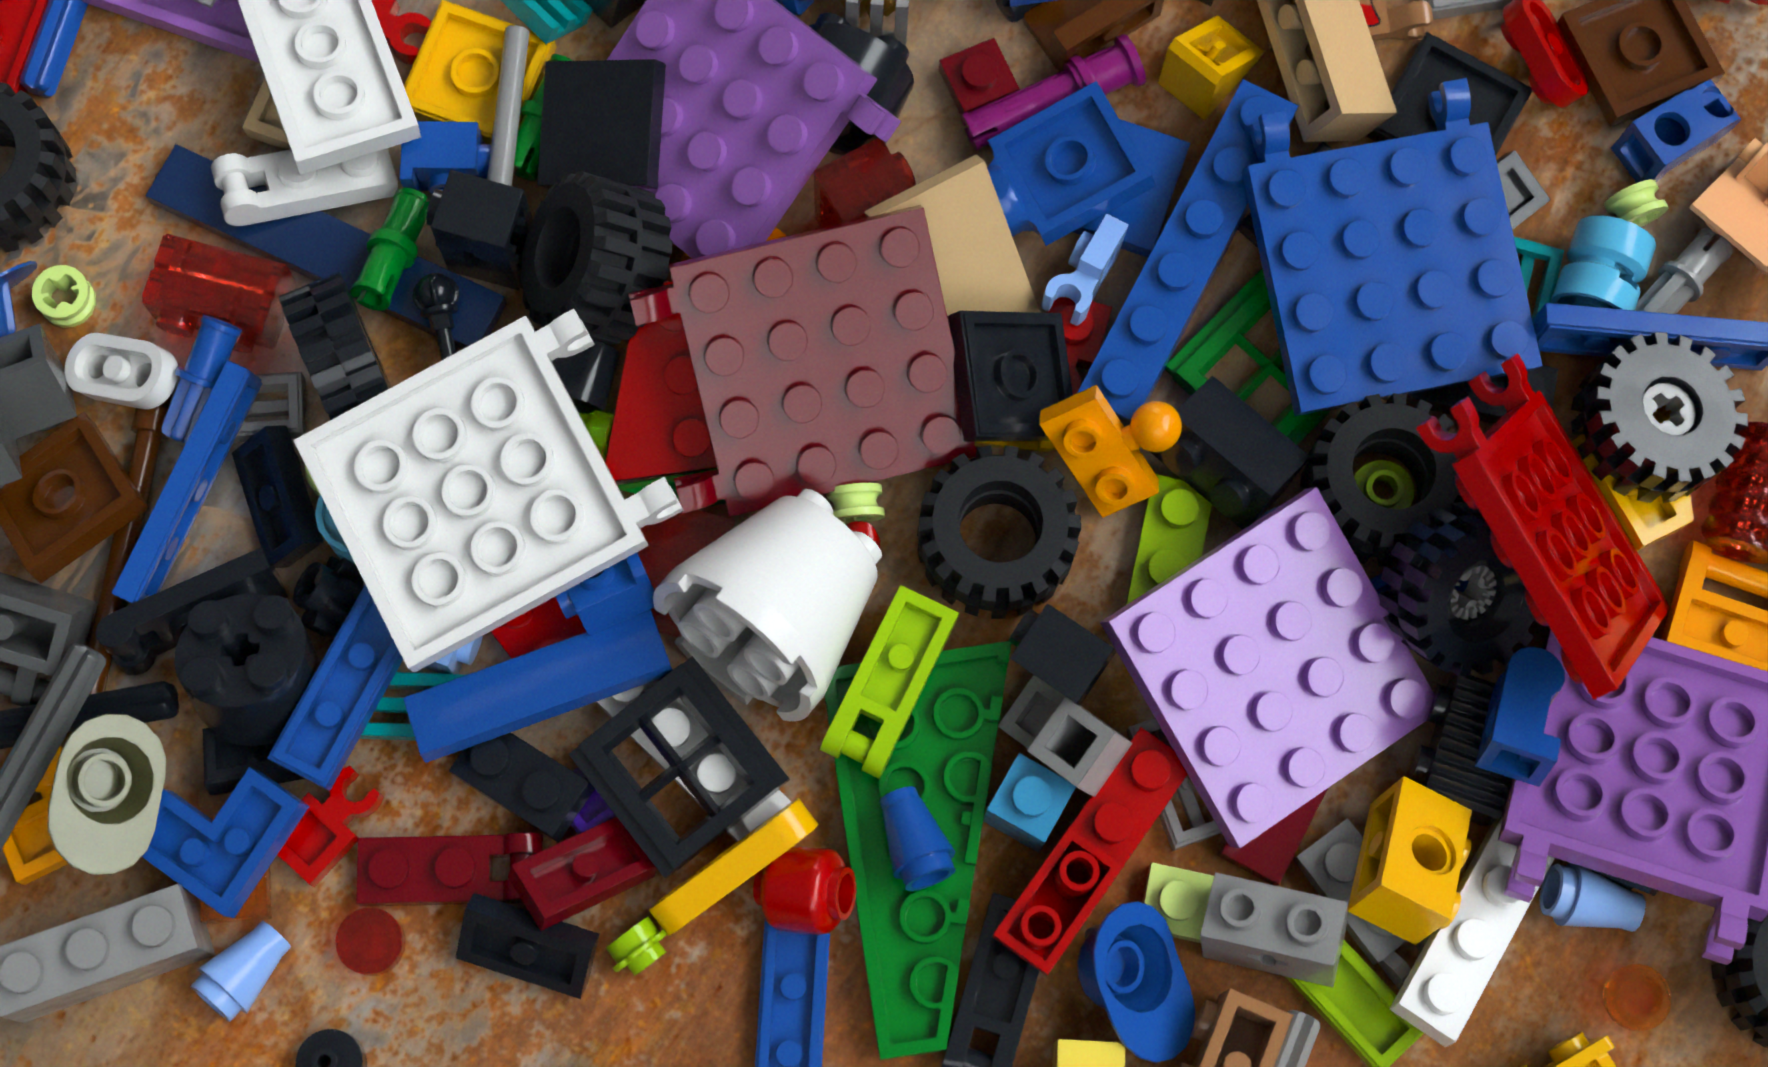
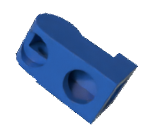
M1708 80L1690 91L1689 89L1685 90L1632 121L1611 147V150L1636 183L1649 179H1655L1658 182L1667 172L1716 143L1742 119L1714 82Z
M1526 647L1518 650L1510 658L1505 671L1499 676L1493 687L1476 759V767L1540 787L1557 763L1562 739L1545 734L1544 730L1549 707L1565 682V670L1561 662L1551 652L1543 648Z

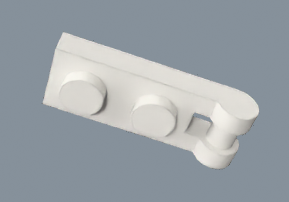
M388 148L302 175L298 172L291 149L248 158L236 153L226 154L218 157L211 164L215 185L224 191V196L220 202L226 223L233 226H246L394 197L395 192L398 190V181ZM266 185L268 191L256 193L249 188Z

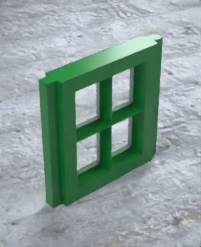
M1263 268L1167 363L1165 370L1189 395L1192 396L1208 380L1205 374L1235 344L1261 367L1234 394L1245 401L1270 375L1289 391L1286 374L1279 367L1283 362L1280 348L1269 358L1245 336L1271 309ZM1291 402L1271 424L1298 446L1331 411L1326 412L1324 410L1294 416Z

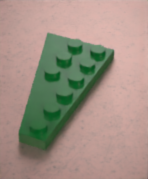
M1009 641L943 650L880 779L862 771V763L844 754H841L838 759L834 757L850 868L856 877L855 902L880 1061L942 1052L947 1049L1012 645ZM861 663L837 667L824 695L829 727ZM860 713L853 730L875 740L882 723ZM908 786L916 788L919 797L922 798L956 852L951 859L955 872L949 878L928 888L916 891L906 890L902 879H897L893 876L882 817L883 811L879 804V800L886 794Z

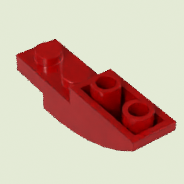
M1142 727L1139 728L1132 738L1131 742L1133 744L1095 797L1091 796L992 935L993 938L1046 976L1051 972L1188 775L1175 751Z

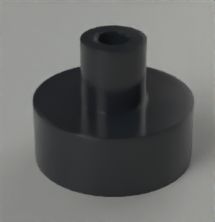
M325 1029L312 1034L302 1043L295 1063L296 1067H325V1061L330 1057L331 1064L329 1067H367V1056L362 1044L351 1034L336 1029Z

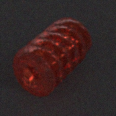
M1748 421V427L1737 434L1746 438L1742 449L1732 456L1734 461L1716 477L1715 487L1718 493H1715L1709 500L1708 509L1711 516H1708L1703 521L1701 532L1706 539L1708 547L1729 559L1768 565V545H1765V541H1768V423Z

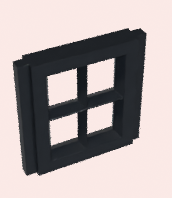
M693 656L677 666L569 753L575 764L665 879L682 868L790 780ZM678 697L708 733L705 739L681 758L651 721L654 716ZM639 728L642 729L670 765L643 788L638 785L612 751ZM715 746L720 748L747 783L720 806L716 804L689 769L690 766ZM676 777L682 780L708 814L681 837L677 835L650 800L651 797Z

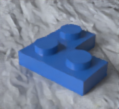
M250 767L214 820L175 792L163 788L155 832L147 852L142 857L222 916L235 918L310 806L261 771Z

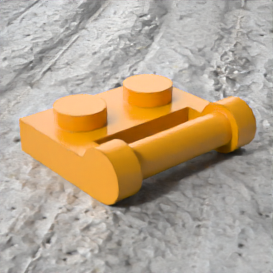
M1691 540L1685 548L1680 561L1679 578L1661 640L1768 671V611L1702 589L1704 579L1708 578L1768 599V572L1713 554L1711 546Z

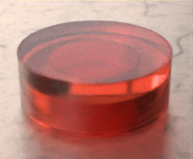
M362 908L351 913L341 923L336 935V950L343 964L352 971L364 976H378L392 970L401 960L406 946L405 933L399 921L388 912L378 908Z

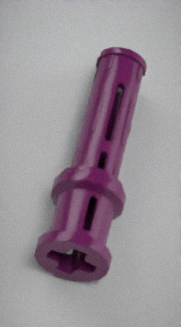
M1121 34L1115 37L1114 45L1085 58L1077 54L1070 57L1068 62L1064 63L1063 71L971 112L961 114V122L964 126H968L964 130L974 150L982 149V147L989 144V139L1095 81L1098 82L1105 95L1129 84L1135 88L1146 83L1144 67L1131 39L1126 34Z

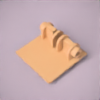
M1754 138L1739 154L1738 158L1691 204L1689 209L1703 219L1713 232L1723 236L1753 261L1757 269L1768 275V142L1764 145Z

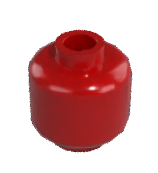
M794 845L755 874L753 896L756 904L762 906L766 921L774 929L815 935L831 933L841 920H847L851 915L856 900V877L850 867H846L844 859L835 850Z

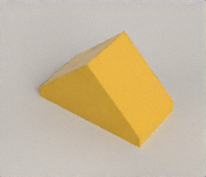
M1217 15L1173 39L1167 49L1158 84L1205 120L1258 62L1264 51Z

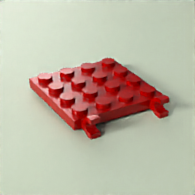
M1516 353L1501 363L1503 371L1509 379L1508 387L1499 388L1495 386L1486 371L1476 375L1468 382L1473 392L1481 401L1492 406L1504 405L1507 413L1485 434H1483L1479 427V416L1469 397L1459 401L1450 409L1453 417L1458 422V433L1451 434L1444 431L1435 416L1423 421L1416 427V430L1429 448L1439 453H1454L1457 460L1452 466L1457 472L1455 482L1461 497L1470 508L1474 510L1479 509L1492 531L1490 540L1496 555L1506 567H1514L1527 589L1525 598L1532 615L1541 625H1549L1562 647L1560 656L1567 673L1577 684L1583 683L1592 699L1595 700L1619 688L1671 607L1540 390L1534 392L1528 383L1527 369L1520 355Z

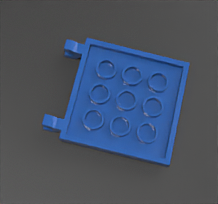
M1467 78L1442 82L1439 85V91H1433L1427 95L1431 113L1436 122L1437 131L1290 157V130L1286 110L1261 114L1258 117L1259 123H1253L1249 126L1258 163L1247 165L1242 170V176L1294 416L1345 407L1351 402H1354L1355 405L1361 404L1366 396L1379 394L1382 400L1390 398L1393 393L1408 395L1465 384L1484 371L1487 372L1490 378L1506 376L1507 374L1503 371L1501 363L1516 353L1520 355L1527 371L1543 366L1489 124L1485 122L1470 125L1471 97Z

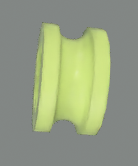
M1655 179L1633 184L1617 192L1604 203L1608 213H1615L1617 218L1632 222L1640 227L1656 220L1669 209L1665 200H1658L1655 197V193L1659 189Z
M56 265L44 270L36 278L32 287V300L36 308L49 322L62 328H69L84 323L93 314L96 306V293L85 276L76 268L67 265ZM71 288L77 295L76 300L72 304L63 301L57 304L51 297L56 289L68 291Z
M879 483L839 485L835 487L833 492L826 493V499L834 504L833 515L845 525L854 521L874 522L885 518L884 508L879 507L876 502L877 497L883 493L882 485Z

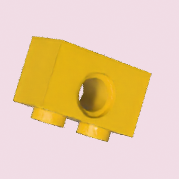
M1405 776L1399 779L1370 804L1349 898L1348 912L1414 945H1417L1437 929L1448 927L1457 915L1461 904V894L1457 892L1460 870L1467 861L1471 851L1472 843L1471 839L1467 837L1472 810Z

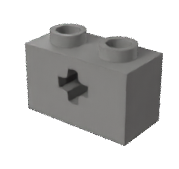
M1215 872L1200 934L1203 957L1334 987L1347 927L1348 902Z

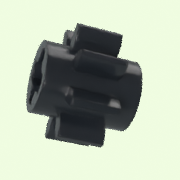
M331 556L326 565L314 562L304 570L293 592L294 604L305 610L300 618L304 627L323 637L326 635L333 638L336 637L364 587V580L355 563L346 558L339 560Z

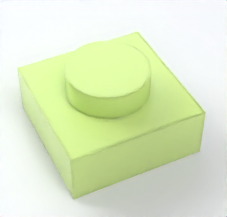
M1152 862L1148 868L1142 903L1153 906L1165 918L1174 938L1201 943L1200 934L1214 876Z

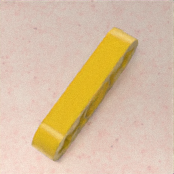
M799 798L795 799L669 891L648 910L662 929L666 931L667 935H672L800 842L819 824Z

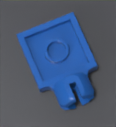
M1097 81L988 140L994 159L987 169L1012 237L1023 231H1034L1041 237L1045 246L1156 187L1150 170Z

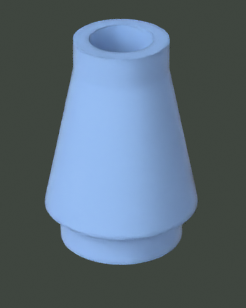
M1569 863L1566 866L1554 864L1548 870L1540 891L1541 912L1546 916L1553 917L1555 924L1558 926L1619 928L1634 932L1639 928L1645 914L1646 903L1643 894L1630 891L1580 865Z
M262 920L247 935L199 967L198 971L201 975L191 985V988L220 1016L231 1022L240 1011L248 1013L280 959L291 948V945L273 927Z

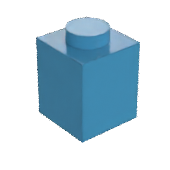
M1018 753L988 806L983 822L1039 853L1076 786L1044 766Z

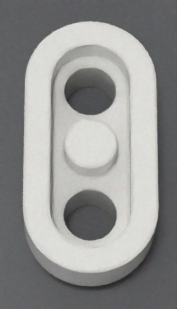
M90 333L79 339L71 348L66 358L64 373L67 384L71 389L91 399L140 409H153L164 403L175 389L178 375L175 374L178 364L175 357L169 351L151 342L103 333Z

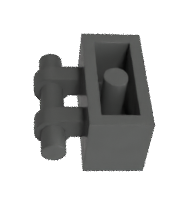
M0 572V661L19 666L18 671L0 666V694L10 696L12 704L23 707L37 704L50 682L46 680V675L53 677L69 647L74 643L86 645L97 602Z

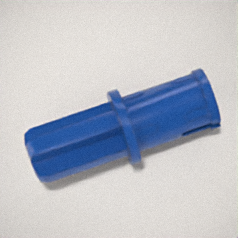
M207 315L202 316V324L185 366L176 368L175 374L180 379L161 425V432L164 435L185 444L226 361L231 357L237 338L242 332V329Z

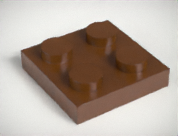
M1594 0L1562 13L1557 21L1610 127L1651 111L1685 90L1689 89L1690 91L1708 80H1712L1716 84L1725 74L1685 0Z
M85 412L20 455L22 478L0 488V525L28 573L40 584L149 509L99 428Z

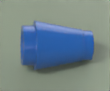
M913 786L903 787L883 796L879 800V804L883 811L882 817L894 878L902 879L905 889L908 891L928 888L949 878L955 872L951 859L956 852L922 798L919 797L916 788Z

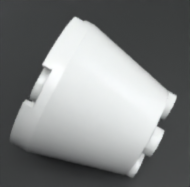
M803 489L797 497L782 496L677 565L655 589L653 604L655 610L663 615L669 613L681 634L674 641L677 647L688 659L693 656L714 683L746 705L754 697L779 707L776 712L782 720L800 721L810 714L824 697L877 581L876 564L882 558V552L869 536L858 531L853 532L835 517L832 506L822 495L811 489Z

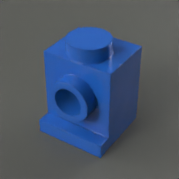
M417 121L421 138L401 144L399 179L403 188H412L420 192L429 191L431 194H433L436 188L444 190L450 169L487 179L491 144L484 143L478 122Z
M637 552L555 596L565 618L568 619L578 614L588 636L654 608V589Z

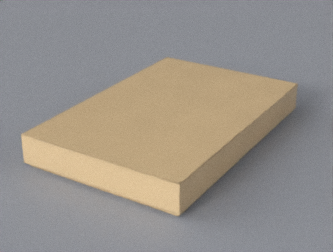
M974 155L864 211L867 218L917 205L924 207L947 316L958 311L1040 313L985 161L978 155Z

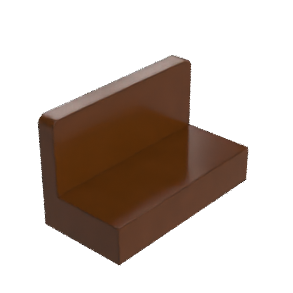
M1056 0L1042 2L1025 13L1023 23L1058 72L1064 70L1063 65L1068 62L1070 57L1077 54L1085 58L1114 44L1115 37L1121 34L1128 36L1160 16L1164 0Z

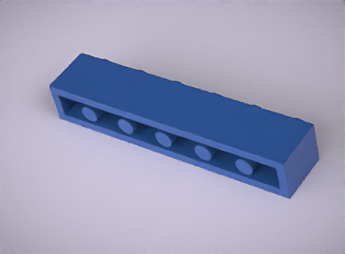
M1242 79L1077 392H1082L1097 385L1124 427L1130 424L1134 412L1141 405L1149 401L1167 363L1170 361L1233 240L1240 222L1249 209L1242 170L1247 165L1258 163L1249 126L1253 123H1259L1258 117L1261 114L1286 110L1290 128L1298 105Z

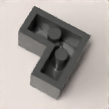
M40 323L0 338V488L22 478L16 439L36 431L50 430L61 422L77 417L73 391L65 379L64 367Z

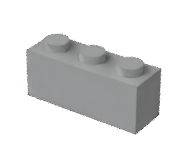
M176 884L0 946V1018L26 1023L214 956L215 951L199 898L182 885Z

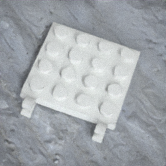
M574 308L535 331L527 316H524L293 440L407 668L414 673L646 548L649 544L640 528L665 521L684 511L665 477L651 483L627 499H624L552 363V360L558 357L573 356L595 345Z

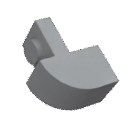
M1035 675L1030 679L998 725L999 728L1028 748L1027 751L1074 786L1093 797L1098 794L1133 744L1101 719Z

